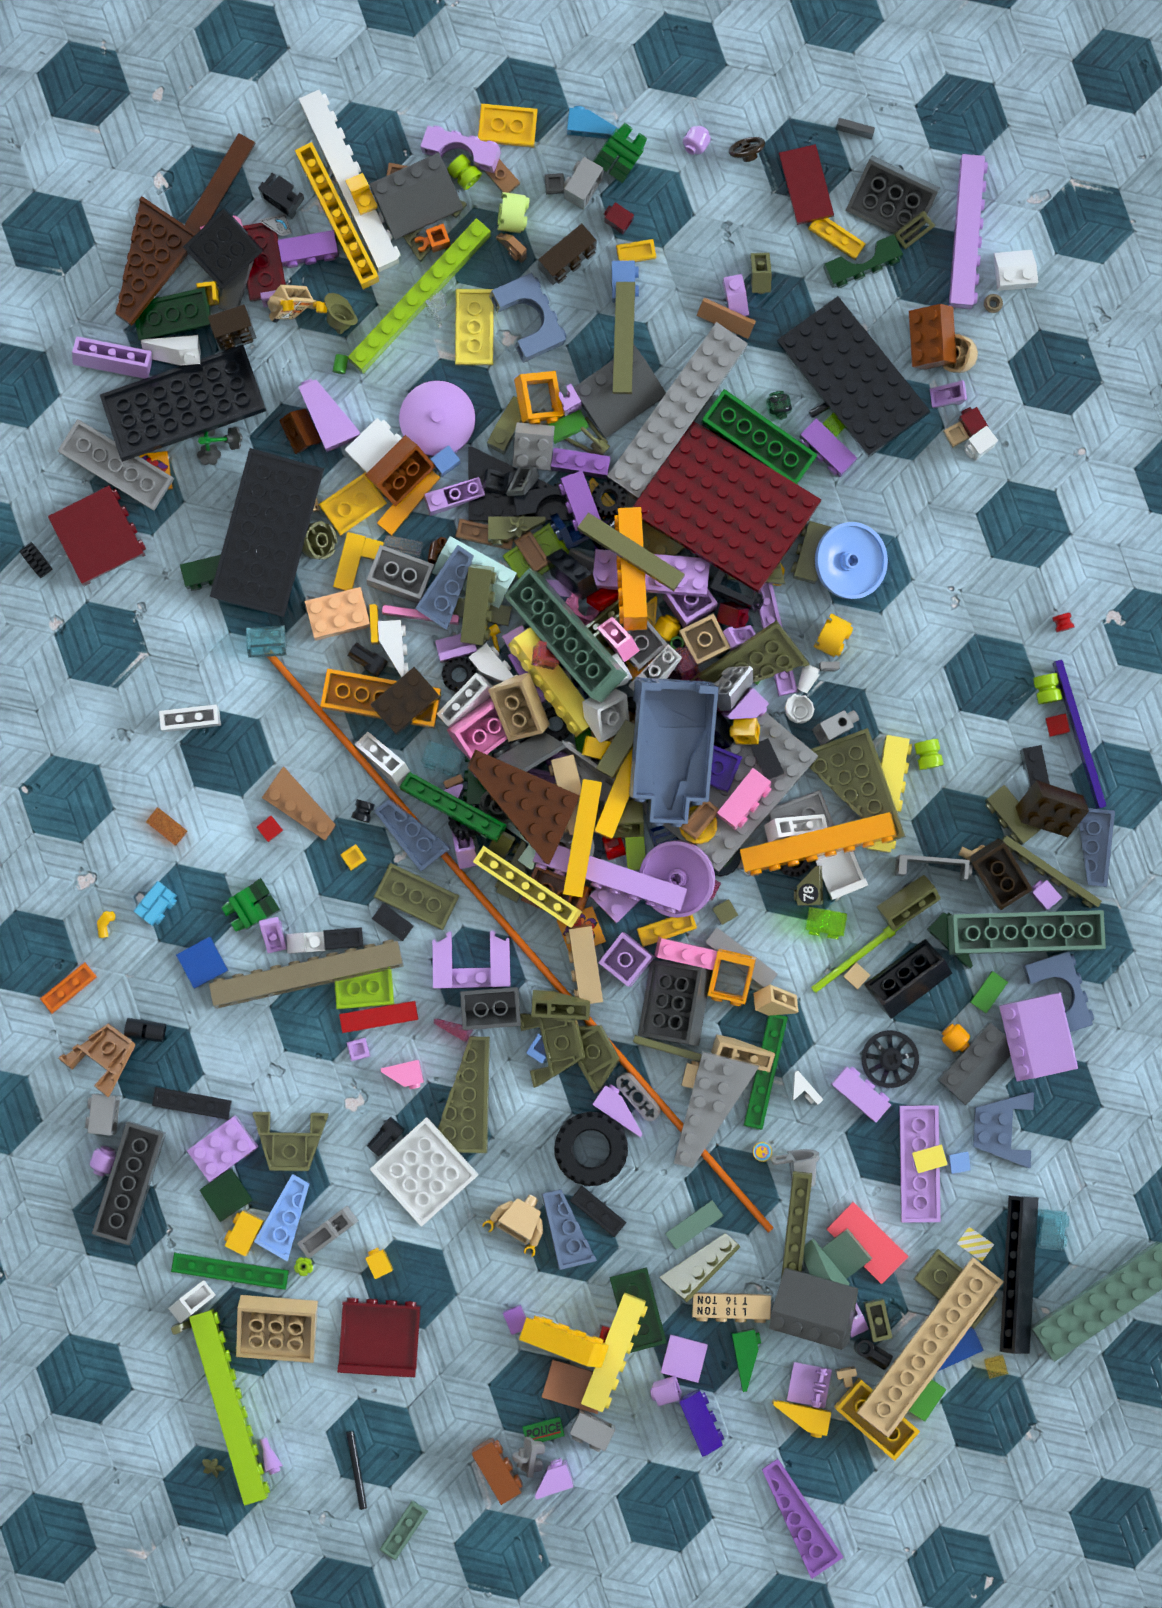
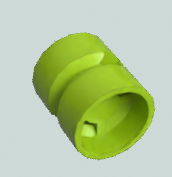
M465 154L458 156L447 168L449 175L453 179L457 178V183L464 190L472 187L482 176V172L475 165L471 166V161Z
M1057 673L1033 678L1034 687L1039 690L1036 694L1038 705L1063 700L1061 689L1056 688L1059 684Z
M938 739L914 744L916 755L920 756L917 760L919 770L944 765L942 755L938 753L940 750Z

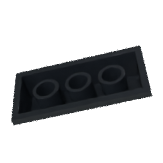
M924 939L864 985L882 1010L892 1019L950 976L952 971L944 958Z

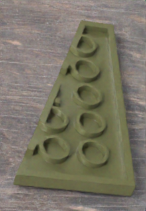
M776 620L690 680L715 683L721 678L722 672L728 667L751 666L754 683L773 677L777 673L789 672L793 668L802 665L805 667L810 664Z
M469 1037L462 1062L446 1102L439 1127L437 1128L459 1153H488L490 1037Z

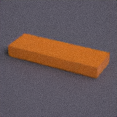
M84 962L42 996L40 1000L53 1014L95 980L97 976L87 963Z

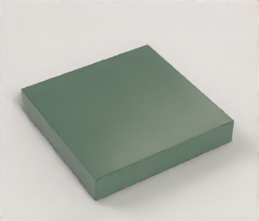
M848 1228L822 1247V1250L846 1279L872 1259Z

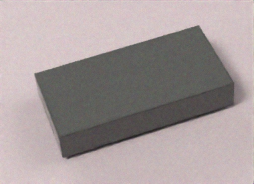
M839 118L835 130L872 139L875 128Z

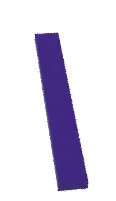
M1061 659L1052 664L1055 673L1058 674L1059 687L1096 809L1106 807V802L1066 669Z

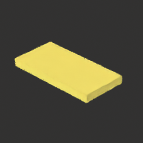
M456 289L455 365H493L494 305L489 295L494 289Z

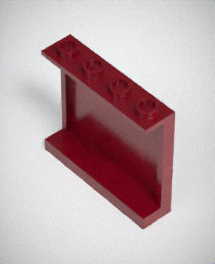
M110 485L48 516L84 587L90 584L91 580L141 555L143 557L146 556L144 553L146 547L142 539L138 540L135 535L138 531L134 523H129L127 519L129 513L126 507H121L118 501L121 499L116 488L112 490Z
M347 1297V1301L342 1302L341 1338L337 1373L415 1378L421 1305H417V1302L405 1301V1304H397L396 1300H386V1303H378V1299H366V1302H359V1298Z

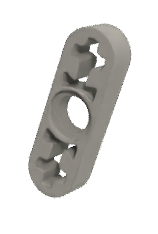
M623 1073L617 1078V1088L640 1115L647 1121H654L661 1113V1109L655 1100L632 1074ZM628 1079V1080H629L628 1085L626 1084V1085L624 1086L622 1082H623L624 1080ZM633 1086H635V1089L632 1090L631 1092H629V1090H630ZM634 1093H641L643 1095V1101H636L634 1099ZM647 1101L648 1104L642 1108V1105ZM652 1108H653V1109H654L653 1114H650V1115H649V1114H648L649 1109H652Z

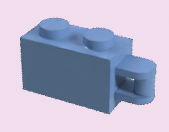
M612 261V303L616 302V282H635V278H639V267L635 266V261ZM635 285V297H639V285Z

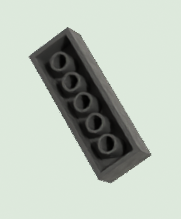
M131 1121L126 1122L92 1231L93 1235L126 1245L132 1244L166 1132Z

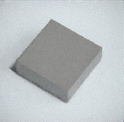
M820 662L819 669L820 671H838L840 669V662Z

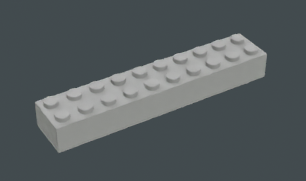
M716 322L607 475V481L619 484L627 495L637 501L693 421L698 418L745 352L748 343Z

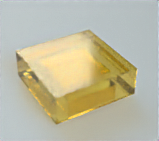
M1002 1354L984 1359L989 1379L1008 1374Z

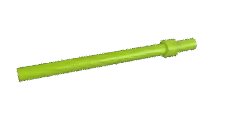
M888 925L883 929L884 932L811 987L812 990L817 993L887 938L890 939L896 935L895 932L904 925L895 931Z

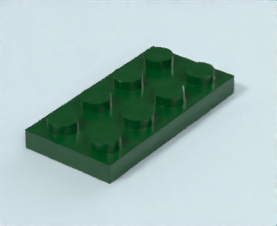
M203 287L154 298L135 321L138 340L141 342L144 339H155L211 326L208 316L211 315L207 289Z
M647 1267L609 1277L617 1308L624 1292L645 1300V1306L648 1307L644 1318L640 1317L637 1323L641 1326L637 1336H632L630 1342L634 1344L630 1353L666 1344L667 1341Z

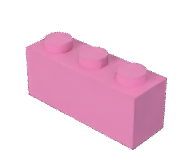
M752 768L717 812V816L735 830L738 826L742 828L748 820L746 816L750 811L754 813L759 807L760 803L758 801L762 796L766 798L771 792V781Z
M658 937L654 956L713 970L718 951Z

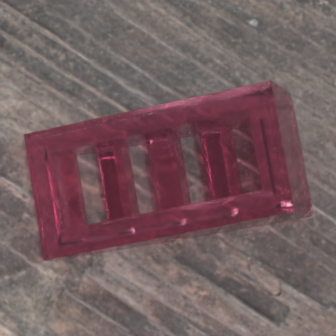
M434 1019L433 1021L435 1025L464 1042L468 1041L473 1030H463V1025L441 1019Z

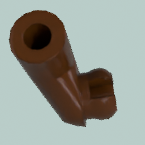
M439 537L431 543L428 554L429 563L435 564L437 562L438 554L441 553L447 542L445 537Z

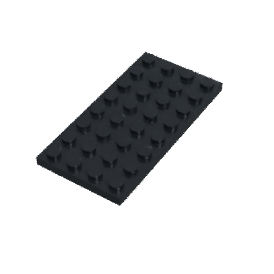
M839 296L777 340L780 347L868 457L930 413L928 407Z
M244 345L200 359V364L183 365L100 394L122 462L266 412Z
M249 448L210 597L285 617L324 468Z

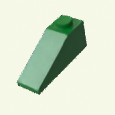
M754 1328L731 1332L743 1392H747L759 1350L758 1344H761L759 1332L755 1333Z

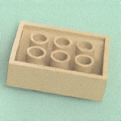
M240 1295L237 1309L236 1357L314 1363L318 1301Z

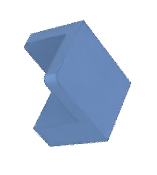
M450 446L445 447L431 458V461L436 466L435 468L442 477L461 464L460 459Z
M538 1034L526 1053L540 1063H543L546 1059L542 1035Z

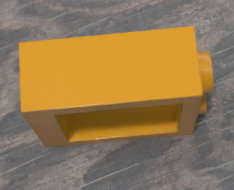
M556 371L520 374L514 379L522 423L540 424L541 421H546L547 424L558 422V419L564 415L562 403L559 399ZM548 383L553 412L532 414L527 385Z
M719 948L707 996H711L712 1000L722 1002L723 999L728 1000L730 1004L735 1006L745 1005L757 957ZM721 960L749 966L742 996L715 989Z

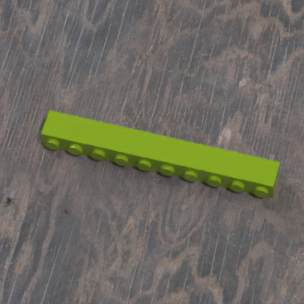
M476 218L348 356L349 362L364 374L491 237V230Z
M214 1309L191 1315L189 1317L243 1504L245 1506L267 1499L268 1493H270L269 1484L267 1481L264 1482L262 1474H265L262 1462L259 1463L257 1459L259 1450L257 1444H253L251 1439L254 1436L251 1425H247L246 1422L248 1413L246 1407H242L240 1401L243 1398L241 1389L236 1387L234 1381L237 1380L235 1369H231L229 1361H232L229 1350H225L224 1347L226 1338L224 1332L219 1330L220 1318L218 1312L214 1313Z

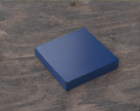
M211 937L176 955L194 989L229 971Z

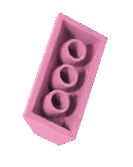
M491 697L447 729L456 746L469 760H471L475 749L488 754L507 740Z

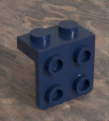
M557 513L550 516L553 522L550 526L554 534H556L559 541H563L567 549L575 548L580 543L591 540L585 534L580 535L579 530L575 531L573 525L566 527Z

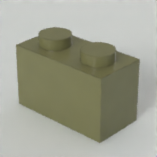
M879 1298L863 1302L871 1340L878 1342L891 1339L892 1333L884 1299Z

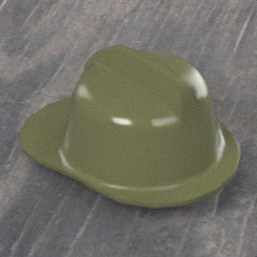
M328 293L325 296L324 302L328 310L327 323L338 334H342L351 325L357 324L358 319L348 300L336 293Z

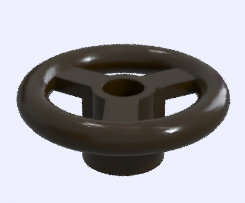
M761 137L741 139L729 148V154L734 158H742L744 162L753 161L758 157L757 153L765 147V140ZM742 146L741 149L735 152L738 147Z

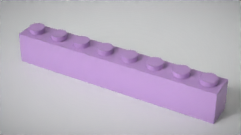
M962 154L960 159L949 306L953 308L972 309L973 304L977 303L978 293L974 291L975 285H978L979 274H976V266H980L981 258L977 253L978 248H981L982 244L979 229L983 228V218H980L981 211H984L985 206L982 192L986 191V181H983L984 174H987L988 162H985V156Z
M558 845L550 865L544 863L540 856L535 853L533 863H536L535 867L546 870L548 867L554 869L555 874L565 877L571 849ZM589 856L585 880L591 882V886L599 889L602 886L610 888L609 892L620 895L621 892L628 894L627 898L638 901L642 899L646 901V905L655 908L657 905L665 907L664 911L673 914L676 911L680 912L687 888Z

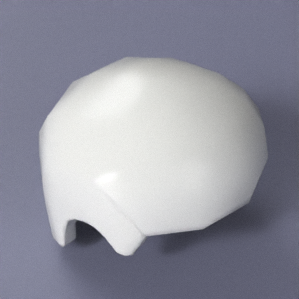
M793 694L787 699L785 705L786 716L794 723H806L813 716V702L806 695Z

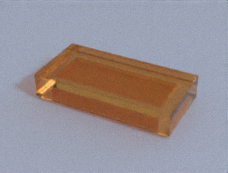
M158 807L146 821L147 824L175 846L188 832Z

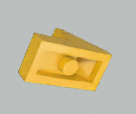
M363 173L345 180L360 216L378 208Z

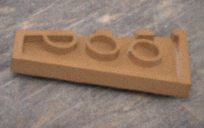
M283 766L262 798L326 841L336 827V824Z

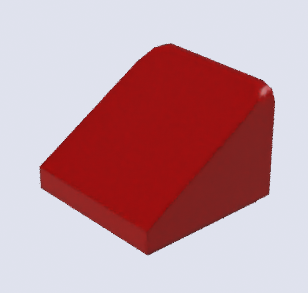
M1066 713L1045 718L1049 737L1070 732Z
M602 837L603 847L608 860L626 855L621 838L605 839V837Z

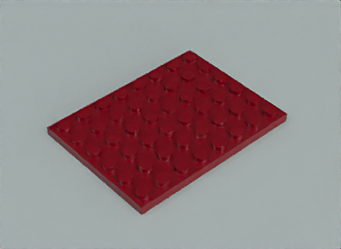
M693 421L633 507H641L643 522L759 593L814 514L822 499Z

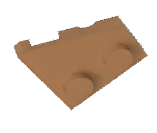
M501 232L496 237L509 251L508 254L513 260H519L522 263L527 258L526 248L513 235Z

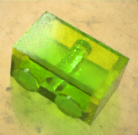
M808 907L804 930L809 931L808 935L820 936V933L828 934L827 938L838 940L839 937L844 936L847 913Z

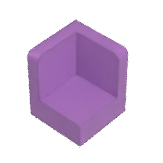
M518 1305L504 1311L503 1315L511 1334L522 1331L526 1320L522 1306Z

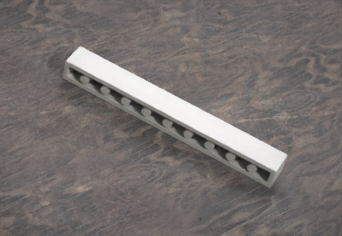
M319 89L299 98L300 105L378 271L381 272L399 264L398 257L401 256L397 246H392L390 240L393 237L389 229L385 230L382 224L385 223L381 212L377 213L376 209L360 216L345 180L359 175L361 169L358 162H353L351 158L354 154L350 145H345L343 141L346 137L342 128H337L335 124L338 120L334 111L330 112L327 107L330 103L326 94L322 95Z

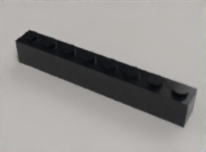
M1009 1195L1000 1352L1030 1354L1039 1197Z

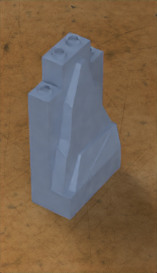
M635 677L633 701L636 702L629 795L637 802H646V799H648L646 819L651 822V825L663 826V823H670V826L682 827V824H688L690 801L694 805H703V802H709L719 689L712 682Z

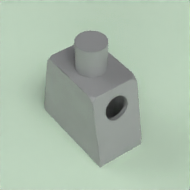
M844 710L819 723L812 731L819 744L823 745L854 727L853 723L857 722L859 717L854 710L846 713Z

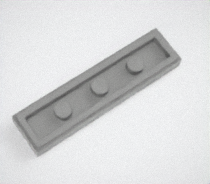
M717 927L705 942L716 951L720 948L755 957ZM756 958L752 979L764 988L771 984L777 973ZM731 962L747 975L749 966Z

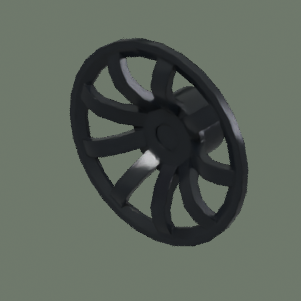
M893 1030L882 1031L872 1036L865 1044L861 1057L862 1067L867 1077L878 1086L884 1088L900 1087L909 1082L918 1069V1050L914 1042L907 1035ZM887 1035L888 1048L885 1049L876 1039ZM892 1035L903 1038L896 1049L893 1048ZM908 1042L913 1052L901 1055V1049ZM872 1043L879 1049L880 1055L867 1053ZM914 1057L913 1069L903 1064L902 1059ZM866 1058L877 1059L880 1063L868 1069ZM883 1067L884 1072L879 1081L871 1073ZM899 1067L910 1073L902 1081L897 1070ZM889 1071H893L897 1083H885Z

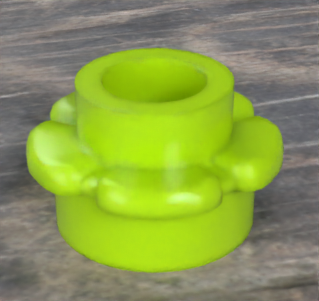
M307 1257L298 1258L294 1265L295 1272L299 1273L300 1276H307L308 1273L313 1271L312 1261Z

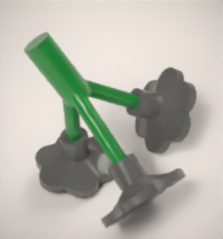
M238 427L229 428L228 435L219 438L208 437L215 435V429L200 434L198 442L199 444H205L201 446V450L197 453V458L201 460V464L215 465L218 461L217 459L221 457V452L217 450L216 445L212 444L209 446L211 442L224 441L229 444L231 450L240 449L242 434L239 433Z

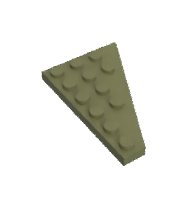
M868 728L811 749L818 755V758L809 768L847 803L862 819L890 812L897 834L893 841L906 837Z

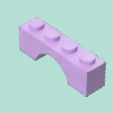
M427 126L420 146L424 154L432 156L439 152L441 157L453 149L466 150L474 157V163L478 169L491 173L495 172L501 155L500 147L493 141L484 142L475 136L466 137L457 131H445L439 126Z

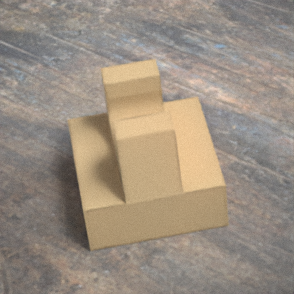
M855 1366L835 1369L837 1379H843L845 1388L853 1387L852 1377L857 1376Z

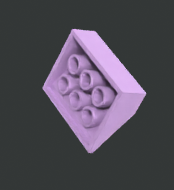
M1061 992L1008 1002L999 1006L1016 1081L1078 1069Z

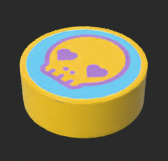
M759 1142L753 1147L752 1153L756 1160L764 1162L770 1159L772 1149L769 1144Z

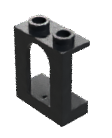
M718 570L710 587L715 596L747 607L753 613H756L757 609H761L764 603L761 590L759 593L755 592L753 598L729 589L726 587L729 582L726 574Z

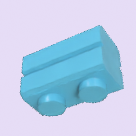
M157 881L135 908L134 912L150 925L154 926L155 923L159 925L165 917L163 913L166 909L170 910L176 904L177 900L175 898L177 895Z

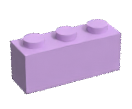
M845 1067L831 1085L871 1120L877 1122L891 1106L888 1103L890 1099L884 1093L880 1092L878 1094L873 1090L875 1086L869 1080L863 1081L858 1077L860 1073L855 1068L851 1067L849 1069Z

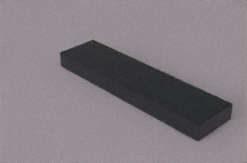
M155 1087L152 1106L228 1120L232 1100Z

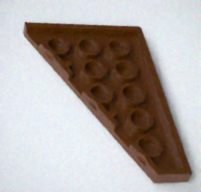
M142 196L139 199L140 203L132 231L130 251L127 255V264L125 265L122 279V289L119 293V303L115 312L117 317L131 326L189 254L183 246L197 234Z
M475 749L467 768L478 779L479 783L486 789L491 798L503 810L504 814L511 820L543 862L550 865L580 795Z

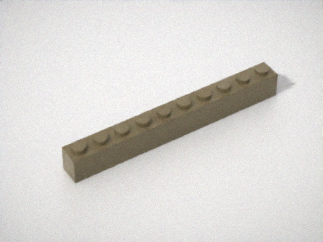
M391 939L383 941L382 945H365L364 949L360 950L350 948L342 954L333 952L326 954V957L320 959L318 956L307 959V962L293 961L288 963L289 966L281 967V965L271 966L270 970L267 971L258 969L251 971V974L245 976L241 973L235 974L231 979L227 980L225 978L214 979V983H209L213 1006L216 1009L329 984L335 981L382 972L387 969L404 967L398 941L394 942Z

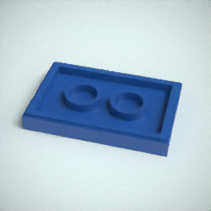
M972 1327L968 1329L938 1371L984 1351Z

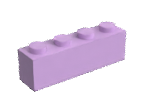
M76 336L72 351L73 365L144 379L149 377L152 365V351Z

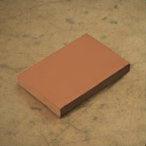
M553 1359L542 1398L598 1414V1410L581 1404L593 1371Z

